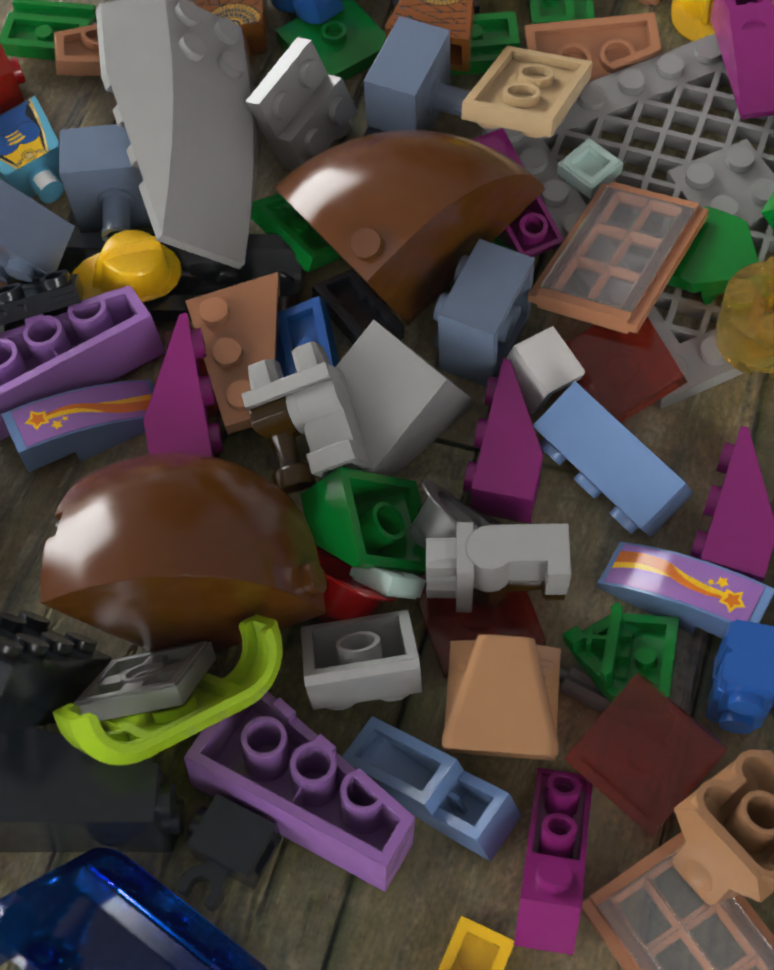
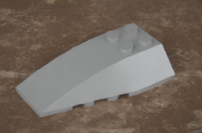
M116 0L101 3L96 9L101 78L105 90L114 93L117 105L114 107L113 113L117 125L126 128L131 143L126 151L131 166L140 169L143 181L138 187L157 241L240 269L245 264L263 137L259 125L245 102L255 90V82L241 26L226 17H219L198 7L190 0Z

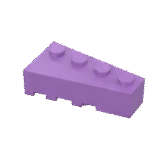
M130 285L84 299L81 303L68 306L67 312L56 316H44L42 313L25 318L26 325L0 333V441L10 436L1 415L2 413L62 392L110 383L165 353L151 314Z
M268 691L251 706L202 730L184 756L191 786L213 798L217 793L275 823L280 835L384 892L388 889L413 845L415 817L360 768L355 769L337 753V747L322 734H315L297 718L296 711L280 697L276 699Z

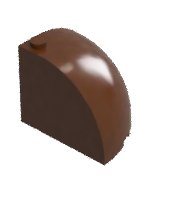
M426 130L380 132L349 140L307 160L274 187L297 213L408 325L454 280L455 271L461 257L464 254L471 255L479 238L492 243L545 190L539 179L499 151L471 139Z
M183 452L154 453L130 457L91 471L79 479L62 499L55 512V516L60 520L56 535L46 539L41 569L40 603L150 652L207 640V642L211 641L214 653L242 644L239 624L241 621L256 614L277 620L280 630L326 614L323 593L327 589L326 576L319 563L317 548L310 527L295 502L280 487L260 474L241 465L213 456Z

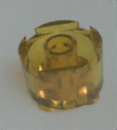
M774 256L768 258L767 261L750 264L733 275L726 286L716 323V343L724 359L743 373L750 375L753 374V371L770 373L769 378H774Z

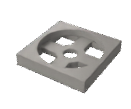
M206 640L113 659L76 699L74 704L80 708L82 715L90 712L96 715L99 721L183 705L216 660L212 643Z

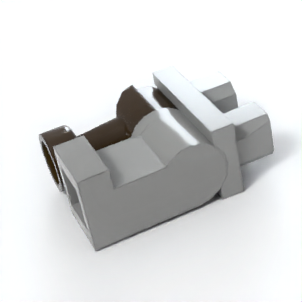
M308 342L295 347L291 351L297 373L284 377L280 362L274 359L262 360L249 365L248 373L251 390L241 394L245 408L250 410L252 422L250 424L255 432L269 439L278 462L279 469L272 474L273 483L286 494L297 493L316 484L314 475L324 478L338 467L363 470L372 466L350 396L346 389L347 384L344 374L331 365L323 346L316 342ZM303 434L306 435L310 453L306 454L308 463L300 462L296 437Z
M456 522V538H426V598H456V612H472L473 602L475 604L488 605V609L495 608L506 599L508 593L541 590L543 599L547 601H561L568 594L571 578L569 523L487 525L473 531V522Z

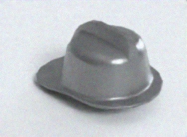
M425 479L422 486L429 497L411 524L409 535L415 543L426 551V538H456V522H473V531L482 526L504 524L461 502L433 481Z

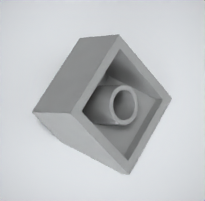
M409 610L301 627L303 676L312 710L323 708L335 711L344 710L352 707L355 703L378 699L394 702L406 698L409 694L422 692L420 662Z

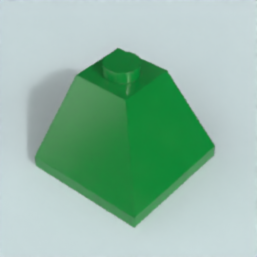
M338 467L300 495L305 519L310 527L315 544L355 568L371 569L377 567L426 577V551L415 543L409 535L410 526L422 508L416 481Z

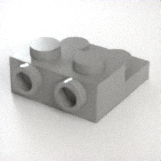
M300 37L296 38L245 101L281 167L295 170L307 160L327 150L334 140L347 135L351 128L349 121L357 112L342 77L329 75L312 40Z

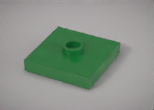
M342 0L344 10L322 24H310L296 18L275 30L277 42L286 51L297 37L312 40L327 73L342 77L343 81L371 67L386 41L385 32L354 0Z

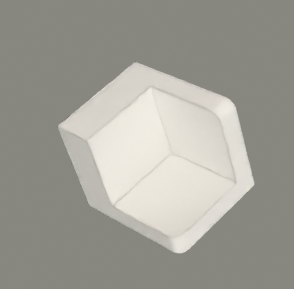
M554 326L514 345L506 358L511 360L526 407L532 414L542 410L552 394L571 385L574 381L577 382L585 374L584 368Z

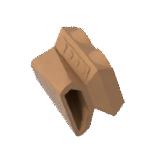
M478 635L476 640L450 641L445 729L442 734L443 752L513 759L555 760L559 747L557 716L561 648L536 644L534 638L501 635Z
M749 749L742 752L735 761L713 778L703 782L695 792L673 808L685 838L673 858L674 868L701 899L709 905H715L739 895H744L761 903L774 892V754L770 750Z

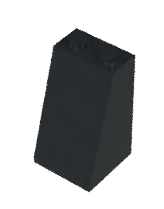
M36 727L0 733V852H174L175 834H183L185 804L184 800H178L174 783H169L158 763L143 760L130 765L106 764L74 747L63 735Z

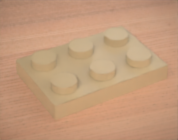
M506 46L463 100L461 119L477 122L479 126L487 129L502 127L521 131L523 135L532 138L552 137L590 80L593 61Z

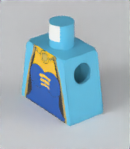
M33 96L0 114V179L28 197L37 194L44 203H52L58 200L64 192V186L60 181L59 175L60 143L39 101Z

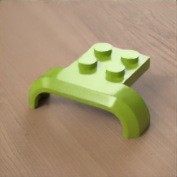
M256 614L241 621L239 630L242 637V653L236 667L224 678L206 673L183 705L99 721V718L90 712L82 715L80 708L70 703L52 712L56 724L70 744L98 761L110 765H130L141 762L251 706L266 694L278 675L282 661L283 645L277 620Z

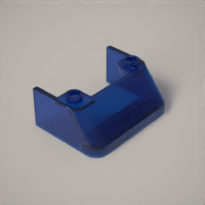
M104 847L91 849L0 898V966L11 960L21 970H268L261 962L138 864L114 849Z

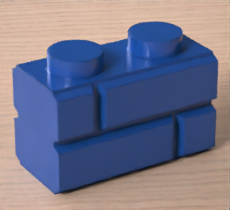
M738 619L730 622L712 665L711 689L708 694L705 716L711 720L710 722L719 723V727L725 731L746 734L756 728H761L774 704V626Z

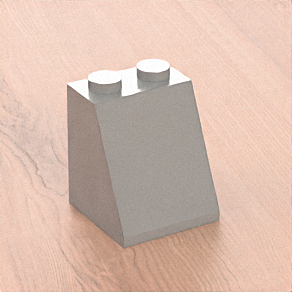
M374 319L335 367L344 374L347 384L346 389L372 463L371 467L360 471L395 477L476 402Z

